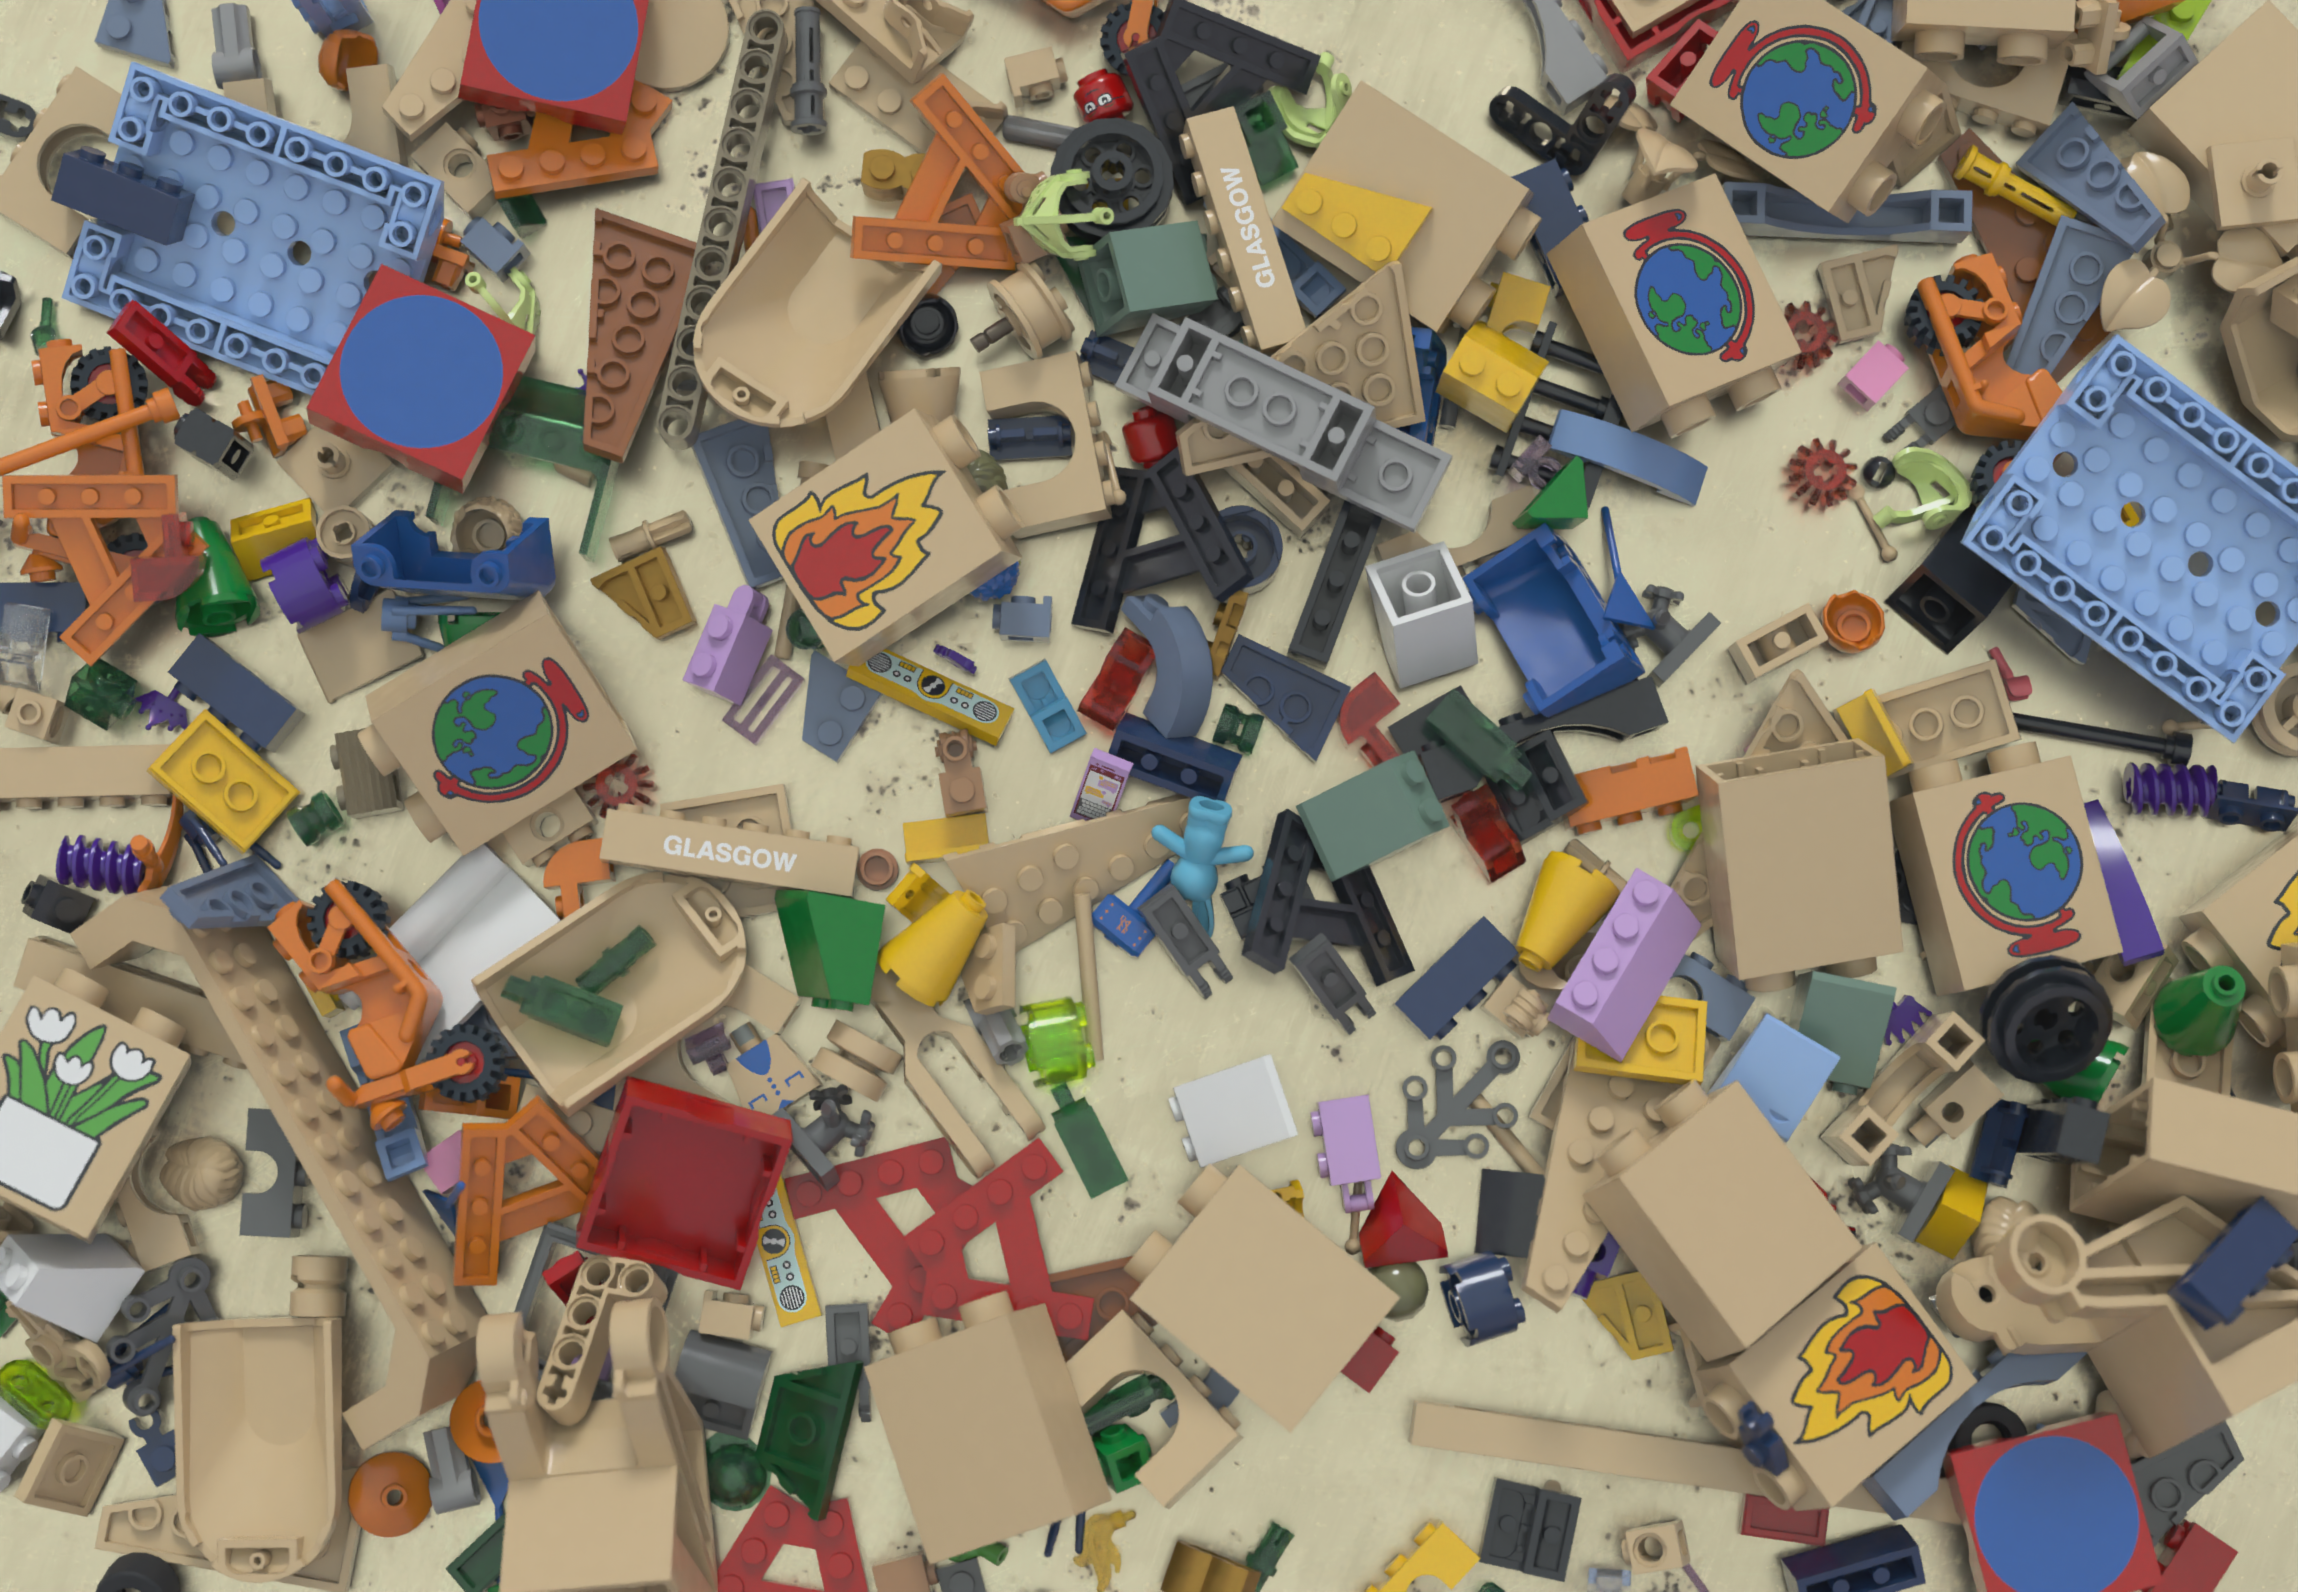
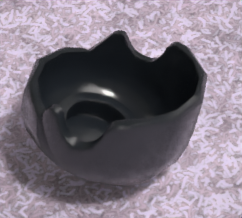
M925 294L897 331L901 343L919 356L942 352L953 343L959 329L956 311L947 300L939 295Z

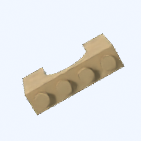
M2072 33L2066 40L2077 39L2078 34ZM1899 41L1897 48L1914 58V42ZM2062 43L2056 49H2048L2047 63L2035 66H2019L2016 77L2012 81L1997 87H1981L1967 82L1958 75L1950 62H1929L1915 59L1946 81L1955 112L1960 111L1970 114L1974 121L1981 124L1995 125L1998 123L2011 127V131L2014 134L2032 138L2035 135L2040 137L2050 126L2068 69V64L2060 59Z
M389 64L346 68L352 122L349 133L343 143L407 166L404 135L383 113L382 109L384 102L396 85L394 67ZM258 78L222 83L225 97L277 117L271 80Z
M77 66L71 74H67L61 79L56 89V97L48 108H44L38 113L33 123L34 129L25 142H20L15 147L10 157L11 163L3 175H0V215L71 260L74 257L84 220H88V218L72 208L51 201L53 192L49 183V168L56 152L65 143L76 137L97 135L108 139L121 98L119 92Z
M1075 350L979 372L986 411L992 419H1006L1034 412H1051L1067 419L1072 424L1075 432L1074 453L1062 472L1043 482L1003 490L1014 504L1024 523V528L1013 534V536L1019 539L1112 518L1110 505H1115L1116 500L1112 480L1105 481L1103 466L1109 465V459L1104 440H1097L1095 426L1101 425V417L1097 402H1090L1087 387L1094 386L1089 362L1082 363Z
M745 963L740 982L733 995L723 1007L736 1008L781 1035L803 999ZM684 1036L628 1075L732 1104L699 1083L689 1073L682 1055Z
M1954 1011L1931 1015L1873 1078L1871 1088L1863 1089L1820 1137L1851 1166H1871L1900 1135L1892 1127L1908 1106L1940 1076L1949 1072H1957L1986 1040Z
M1122 1309L1066 1363L1083 1415L1118 1382L1132 1375H1155L1161 1377L1171 1387L1179 1407L1176 1430L1168 1443L1135 1474V1477L1163 1507L1170 1509L1244 1438L1236 1430L1241 1425V1422L1225 1405L1218 1410L1207 1397L1212 1393L1209 1387L1196 1374L1190 1379L1178 1367L1183 1362L1182 1358L1167 1343L1161 1348L1149 1336L1155 1331L1154 1328L1139 1312L1131 1316Z

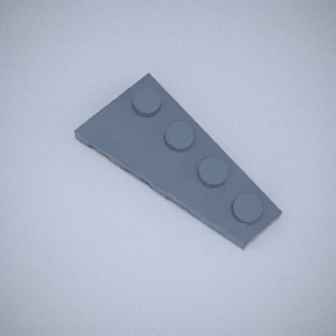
M2073 101L2016 162L2021 172L2135 253H2138L2166 223L2162 214L2136 181L2132 179L2114 153L2106 146Z
M2061 215L2025 310L2022 325L2017 332L2006 364L2022 374L2032 375L2035 371L2042 368L2046 369L2051 375L2100 303L2103 285L2110 271L2117 264L2130 259L2134 251L2102 228Z
M737 419L699 433L696 443L691 448L746 584L756 590L783 580L784 578L748 521L779 500L768 427Z
M256 854L169 886L160 896V899L169 908L172 917L184 924L188 929L269 926L276 920L275 915L282 907L290 902H297L299 900Z

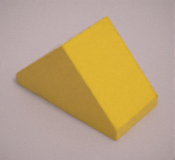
M1949 1165L1955 1171L1914 1241L1950 1259H1954L1981 1222L1988 1183L1971 1178L1969 1174Z

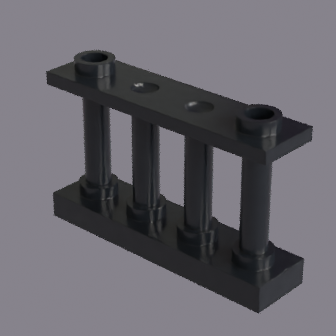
M1549 321L1545 332L1536 331L1530 351L1544 359L1547 355L1604 375L1594 354L1552 340L1557 323ZM1540 378L1512 424L1504 447L1500 445L1495 447L1488 467L1495 470L1492 482L1500 484L1505 471L1508 470L1547 484L1558 471L1512 454L1519 432L1549 441L1553 426L1525 416L1532 394L1594 415L1593 418L1619 425L1622 412L1612 391H1610L1609 397L1601 395L1600 399ZM1585 462L1584 465L1587 510L1590 508L1604 468L1591 462Z

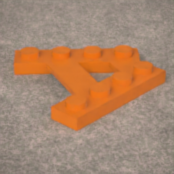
M940 73L909 100L936 134L894 219L853 216L850 258L931 264L935 259L942 265L1015 270L1016 262L999 224L1020 215L1022 211V203L1009 200L1004 194L1003 188L1008 176L1012 173L1024 171L944 73ZM965 168L988 195V199L975 225L938 222Z
M634 79L627 121L622 135L610 133L608 137L571 142L575 124L566 123L550 115L536 112L528 149L487 155V165L495 199L658 174V162L652 134L671 111L673 100Z
M178 475L2 476L4 518H14L19 513H24L29 518H50L90 606L59 638L89 666L94 665L210 547L179 517ZM94 518H136L148 547L121 574H119Z
M538 1095L506 1123H462L458 1182L463 1181L466 1187L457 1199L453 1263L454 1286L497 1285L499 1243L501 1241L582 1211L600 1156ZM532 1154L558 1179L502 1200L504 1165Z

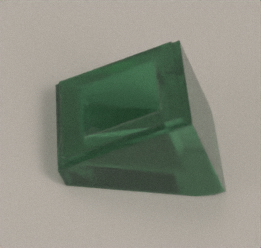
M531 194L497 199L519 237L525 238L546 226L547 220Z

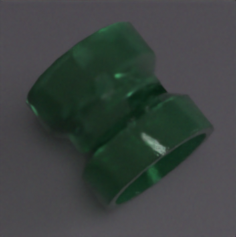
M798 609L792 613L786 624V634L791 644L804 650L825 649L824 644L804 611Z
M1225 703L1212 742L1223 746L1230 743L1237 746L1240 752L1251 755L1265 716L1254 712L1247 715L1241 713L1237 706ZM1240 724H1244L1241 735L1238 736L1237 732Z
M324 790L311 796L310 804L304 806L296 805L286 812L293 829L307 847L320 841L321 834L325 833L326 830L334 832L345 825L339 810Z

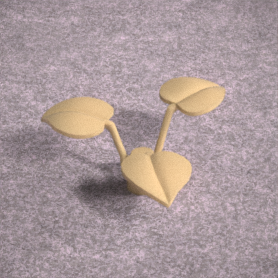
M1611 95L1604 106L1610 109L1619 96ZM1633 102L1619 123V126L1637 131L1636 138L1639 144L1636 160L1631 167L1634 174L1622 192L1623 198L1631 205L1659 195L1662 189L1668 191L1672 183L1683 173L1696 171L1698 168L1697 161H1707L1713 169L1732 177L1751 180L1754 183H1758L1760 180L1748 162L1725 144L1707 139L1700 140L1697 145L1700 150L1691 155L1683 147L1668 141L1661 134L1655 132L1658 125L1653 116L1635 102ZM1667 172H1673L1667 178L1665 177Z
M2150 152L2134 153L2126 171L2162 214L2166 223L2158 230L2157 236L2154 238L2155 246L2144 255L2142 262L2137 259L2122 261L2106 277L2100 299V316L2103 330L2105 332H2112L2124 329H2142L2159 322L2168 312L2171 300L2169 287L2163 280L2171 276L2179 267L2186 268L2188 265L2216 260L2211 271L2214 283L2228 292L2235 293L2237 288L2277 268L2283 262L2272 241L2264 232L2254 227L2225 231L2217 241V252H2207L2188 258L2183 257L2182 250L2177 244L2165 241V234L2169 223L2168 214L2181 213L2189 204V182L2182 170L2169 159Z

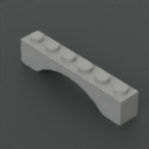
M1523 0L1534 21L1540 41L1542 59L1540 83L1564 116L1590 99L1595 89L1607 77V66L1598 53L1592 54L1583 42L1585 40L1583 30L1574 19L1568 20L1561 10L1563 6L1561 0Z

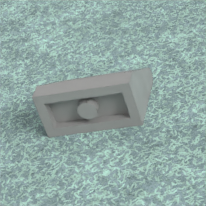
M2144 16L2130 30L2129 38L2118 40L2115 45V51L2110 52L2107 73L2148 35L2158 42L2123 76L2116 80L2106 74L2095 75L2089 70L2084 72L2085 77L2124 112L2136 119L2141 117L2158 99L2199 63L2182 33L2149 16Z

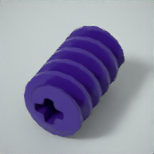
M2128 763L2123 774L2124 799L2127 803H2131L2134 815H2140L2143 805L2148 804L2151 816H2156L2160 804H2164L2167 816H2174L2177 805H2181L2184 817L2191 816L2193 806L2198 805L2200 816L2207 817L2210 806L2214 804L2217 795L2218 776L2214 765L2208 766L2205 770L2204 767L2196 764L2192 765L2188 770L2184 764H2177L2171 769L2168 764L2162 763L2155 769L2152 764L2144 763L2138 769L2136 764Z
M65 835L58 851L55 872L57 880L62 885L68 886L74 882L76 887L85 889L90 885L96 891H102L107 888L109 893L119 894L123 890L124 894L128 895L137 893V889L144 880L146 867L141 860L135 857L130 843L127 845L124 854H120L118 841L113 840L108 850L103 851V840L96 837L91 848H87L85 835H79L74 845L70 844L69 836Z

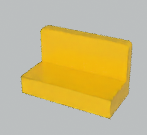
M311 498L230 520L231 544L248 580L252 581L273 575L271 569L263 573L260 564L262 558L305 537H308L310 540L316 538V510Z
M1871 688L1865 691L1863 695L1836 708L1852 739L1859 738L1885 755L1887 777L1914 763L1875 689Z
M985 813L902 823L906 849L905 862L908 866L913 862L917 865L945 861L942 855L953 852L962 854L977 850L980 845L989 843Z

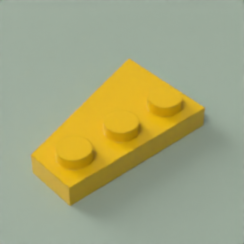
M1309 173L1303 174L1282 206V209L1375 272L1388 262L1399 261L1434 209Z

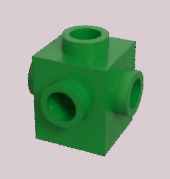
M1124 1423L1122 1425H1110L1101 1430L1099 1435L1091 1438L1106 1483L1115 1493L1118 1494L1141 1484L1135 1477V1474L1152 1457L1150 1445L1142 1433L1138 1435L1131 1427Z

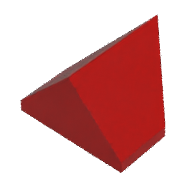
M1391 1171L1374 1203L1375 1209L1370 1211L1359 1232L1364 1267L1370 1268L1448 1258V1249L1442 1223L1404 1182Z

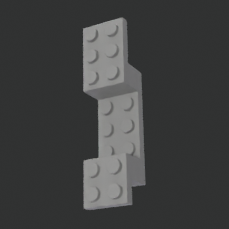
M1152 313L1115 384L1117 391L1187 424L1195 417L1299 467L1302 480L1413 533L1416 532L1452 461L1451 454L1377 420L1374 406L1187 317L1179 326Z

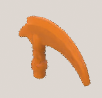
M174 795L172 797V809L168 828L158 852L156 853L153 843L143 835H136L130 841L133 854L146 867L144 880L137 889V892L161 887L174 862L182 831L179 820L184 812L183 803Z

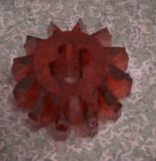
M1804 301L1799 310L1793 303H1789L1784 308V316L1793 335L1799 331L1801 334L1808 333L1810 336L1807 342L1804 339H1796L1801 353L1791 359L1794 360V370L1801 372L1805 362L1812 370H1815L1820 366V358L1829 360L1833 355L1829 346L1835 345L1838 342V336L1828 331L1836 325L1834 319L1826 321L1821 319L1825 314V307L1821 306L1815 313H1812L1809 301Z
M1819 438L1811 441L1810 449L1800 445L1796 449L1798 458H1791L1787 463L1791 470L1797 472L1786 478L1787 484L1800 485L1793 494L1794 498L1798 499L1805 493L1808 494L1807 506L1810 508L1817 504L1819 497L1825 509L1833 506L1834 498L1843 502L1848 498L1845 488L1853 489L1857 484L1853 477L1847 475L1858 469L1857 464L1853 462L1845 463L1844 461L1851 451L1845 448L1839 454L1836 453V440L1831 439L1825 446V449ZM1819 466L1823 472L1829 471L1830 476L1825 481L1822 476H1815L1814 471Z
M631 754L625 763L624 758L593 776L592 778L596 779V783H586L583 785L585 792L597 793L589 799L587 804L591 808L602 805L600 817L606 819L607 808L617 810L618 803L636 805L638 801H641L645 805H651L652 799L642 794V791L655 789V782L641 780L651 772V769L648 765L636 768L639 761L637 755ZM624 776L623 782L628 786V790L625 794L618 791V797H614L615 790L610 787L611 782L614 779L620 782V777Z

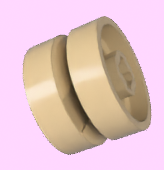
M836 1019L826 1038L840 1049L839 1052L820 1047L811 1066L858 1093L878 1102L888 1083L874 1073L875 1070L894 1074L903 1056Z

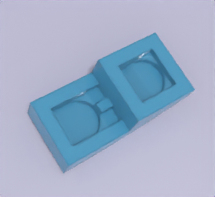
M1045 658L1008 678L1050 753L1087 734Z

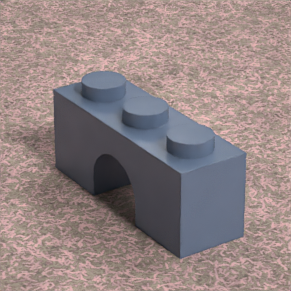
M1692 952L1690 957L1685 954L1671 978L1678 977L1687 980L1695 988L1697 1000L1707 1001L1706 1032L1722 1042L1730 1041L1756 998L1747 993L1748 989L1742 980H1738L1730 974L1723 978L1713 972L1711 969L1714 964L1705 957L1695 952Z

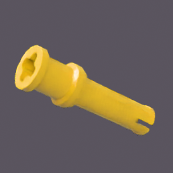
M1973 144L1964 153L1953 175L1958 180L1965 178L1983 188L1984 194L1988 197H1995L1998 194L2055 226L2058 225L2061 215L2074 219L2077 214L2075 209L2060 199L2011 173L2008 163L2004 161L1997 163L1979 153L1978 147ZM1976 166L1989 174L1985 175L1982 172L1974 169V167ZM2007 183V184L2013 186V188H2009V187L2005 186L2004 184ZM2023 192L2033 197L2034 199L2044 203L2045 205L2049 206L2050 209H2047L2039 205L2038 203L2021 195V193Z

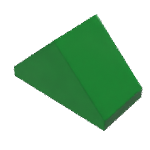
M1576 456L1562 466L1512 524L1517 529H1536L1544 523H1547L1552 529H1574L1588 519L1583 461Z

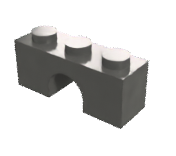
M248 1108L245 1150L261 1151L270 1155L277 1165L278 1174L274 1185L269 1190L263 1193H242L239 1236L300 1237V1229H305L308 1217L307 1205L302 1204L303 1187H308L310 1178L270 1109Z

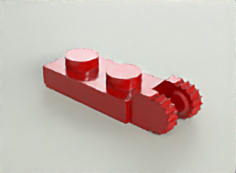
M131 300L125 304L106 332L170 388L172 387L174 394L179 399H182L183 402H186L187 405L192 407L200 406L206 394L199 387L209 389L217 381L215 373L197 357L198 354L136 300Z

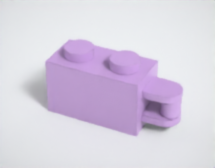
M741 585L734 591L727 608L714 604L682 680L709 695L741 706L773 631L762 624L769 607L768 598L748 585Z
M1369 1095L1317 1102L1318 1111L1310 1112L1314 1137L1322 1136L1324 1153L1317 1154L1320 1178H1328L1329 1186L1340 1185L1345 1214L1375 1209L1371 1180L1380 1179L1381 1172ZM1363 1181L1365 1193L1350 1196L1348 1183Z

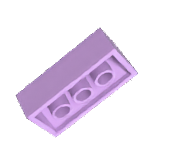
M1635 869L1557 998L1547 1020L1619 1062L1623 1060L1702 926L1673 888L1642 870Z

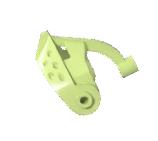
M1328 52L1320 54L1321 57L1315 71L1322 76L1324 82L1326 108H1305L1295 102L1289 90L1279 85L1270 87L1266 95L1268 109L1278 129L1295 143L1306 147H1316V149L1352 95V87L1347 75L1344 73L1333 75L1331 68L1335 59ZM1308 124H1312L1324 131L1317 133L1308 128Z
M1070 169L1066 170V173L1052 175L1039 183L1032 191L1021 216L1014 217L1013 221L1014 226L1021 225L1044 251L1062 258H1074V261L1089 260V257L1096 256V249H1093V245L1070 246L1064 240L1060 224L1093 221L1096 224L1108 225L1114 220V212L1110 208L1097 207L1091 213L1059 215L1060 198L1067 186L1088 183L1087 179L1090 178V171Z
M514 266L508 274L512 282L520 289L519 301L508 314L505 313L486 290V282L479 273L470 272L465 278L466 285L473 293L480 294L500 319L534 335L536 334L541 316L540 304L534 289L530 285V279L522 270L519 272Z
M1915 446L1905 448L1893 457L1892 464L1899 475L1909 479L1916 487L1922 506L1907 511H1894L1887 505L1876 513L1873 519L1882 529L1890 523L1901 524L1922 519L1925 527L1929 530L1942 528L1948 523H1952L1971 505L1972 491H1970V483L1949 460L1940 454ZM1937 481L1950 495L1944 498L1931 484Z

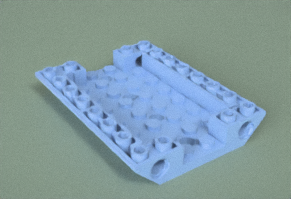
M131 62L108 138V142L119 145L114 162L119 164L120 161L137 164L144 168L143 174L156 179L159 176L175 179L183 184V190L195 194L182 241L165 246L97 218L84 220L61 298L114 319L117 318L125 304L131 300H136L187 344L189 348L252 373L263 374L265 378L313 396L370 287L369 277L371 273L375 270L378 271L381 264L422 283L424 282L444 220V181L145 65ZM223 211L231 214L235 221V228L230 235L222 233L217 225V218ZM298 241L305 242L311 249V258L305 265L297 262L293 255L294 245Z
M2118 334L2114 335L2078 371L1977 507L1961 543L2223 737L2235 743L2286 674L2279 670V668L2298 644V468ZM2061 452L2068 453L2074 461L2073 471L2066 477L2059 476L2053 469L2054 458ZM2129 502H2134L2141 510L2140 521L2132 527L2125 525L2120 516L2121 509ZM2196 552L2203 553L2209 563L2207 571L2201 576H2194L2188 568L2189 558ZM2267 601L2274 606L2276 614L2272 623L2262 626L2256 620L2255 612L2261 603Z

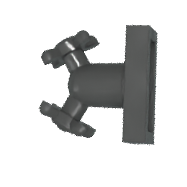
M1649 584L1643 591L1642 597L1654 599L1652 609L1646 613L1656 628L1651 630L1622 623L1618 624L1634 651L1635 648L1639 647L1637 638L1646 635L1665 654V658L1647 676H1652L1654 684L1660 687L1712 634L1721 622L1711 612H1708L1692 630H1686L1668 611L1670 604L1679 606L1680 601L1684 600L1683 592L1674 591L1665 586Z
M840 1084L837 1088L829 1087L822 1091L814 1089L809 1092L810 1100H816L813 1103V1108L815 1111L820 1110L821 1116L805 1128H800L784 1108H780L773 1114V1116L791 1120L793 1141L790 1149L826 1191L836 1185L840 1179L834 1165L827 1159L825 1154L847 1137L851 1139L850 1146L856 1147L854 1156L862 1157L865 1153V1145L869 1143L872 1132L875 1129V1123L870 1121L872 1117L870 1111L863 1110L860 1124L850 1121L849 1117L841 1111L840 1104H852V1098L847 1094L849 1092L848 1087L844 1084Z
M1892 1143L1881 1154V1168L1875 1173L1872 1182L1864 1185L1860 1177L1856 1179L1853 1177L1848 1180V1186L1852 1189L1854 1200L1865 1214H1876L1879 1212L1872 1200L1880 1196L1903 1209L1890 1234L1904 1242L1913 1243L1955 1170L1941 1161H1933L1922 1180L1919 1181L1897 1168L1898 1155H1912L1911 1148L1908 1146L1901 1147Z

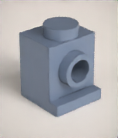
M480 216L474 218L466 226L463 232L464 237L460 240L465 249L502 283L509 278L510 269L514 266L518 268L531 254L519 238L512 244L516 239L515 236L500 222L497 221L492 226Z
M1011 596V602L994 604L992 629H1000V639L1005 641L1050 643L1053 608L1052 596H1044L1043 604H1036V598L1030 596Z

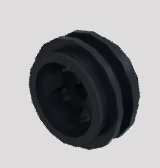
M1122 118L1096 119L1074 129L1058 147L1051 166L1050 176L1066 173V170L1070 169L1090 171V178L1087 179L1089 186L1086 190L1079 191L1074 185L1065 188L1060 198L1059 210L1063 215L1091 213L1094 210L1092 206L1096 202H1104L1114 212V220L1108 225L1096 224L1093 221L1067 223L1068 228L1081 239L1097 243L1109 232L1157 226L1165 217L1174 188L1172 162L1162 142L1144 126ZM1100 153L1094 163L1086 160L1090 156ZM1144 170L1150 180L1144 184L1139 183L1135 179V174L1138 171ZM1106 171H1109L1112 175L1119 172L1123 178L1118 182L1113 178L1105 180L1102 174ZM1128 198H1133L1139 205L1127 211L1123 207V202Z
M2056 955L2029 958L2007 969L1988 989L1980 1008V1034L1986 1040L1985 1044L1999 1066L2016 1079L2038 1084L2068 1079L2085 1070L2103 1051L2113 1029V1006L2104 987L2097 981L2094 974L2078 961ZM2076 1002L2074 1011L2068 1012L2069 1006Z

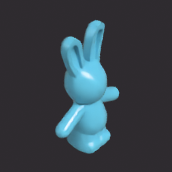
M1195 796L1189 802L1184 838L1163 825L1154 826L1151 835L1157 842L1181 857L1173 866L1170 877L1171 884L1177 888L1184 900L1192 901V912L1211 938L1215 927L1211 896L1218 882V871L1215 865L1247 862L1253 858L1254 851L1249 845L1222 847L1225 832L1233 812L1231 805L1224 801Z

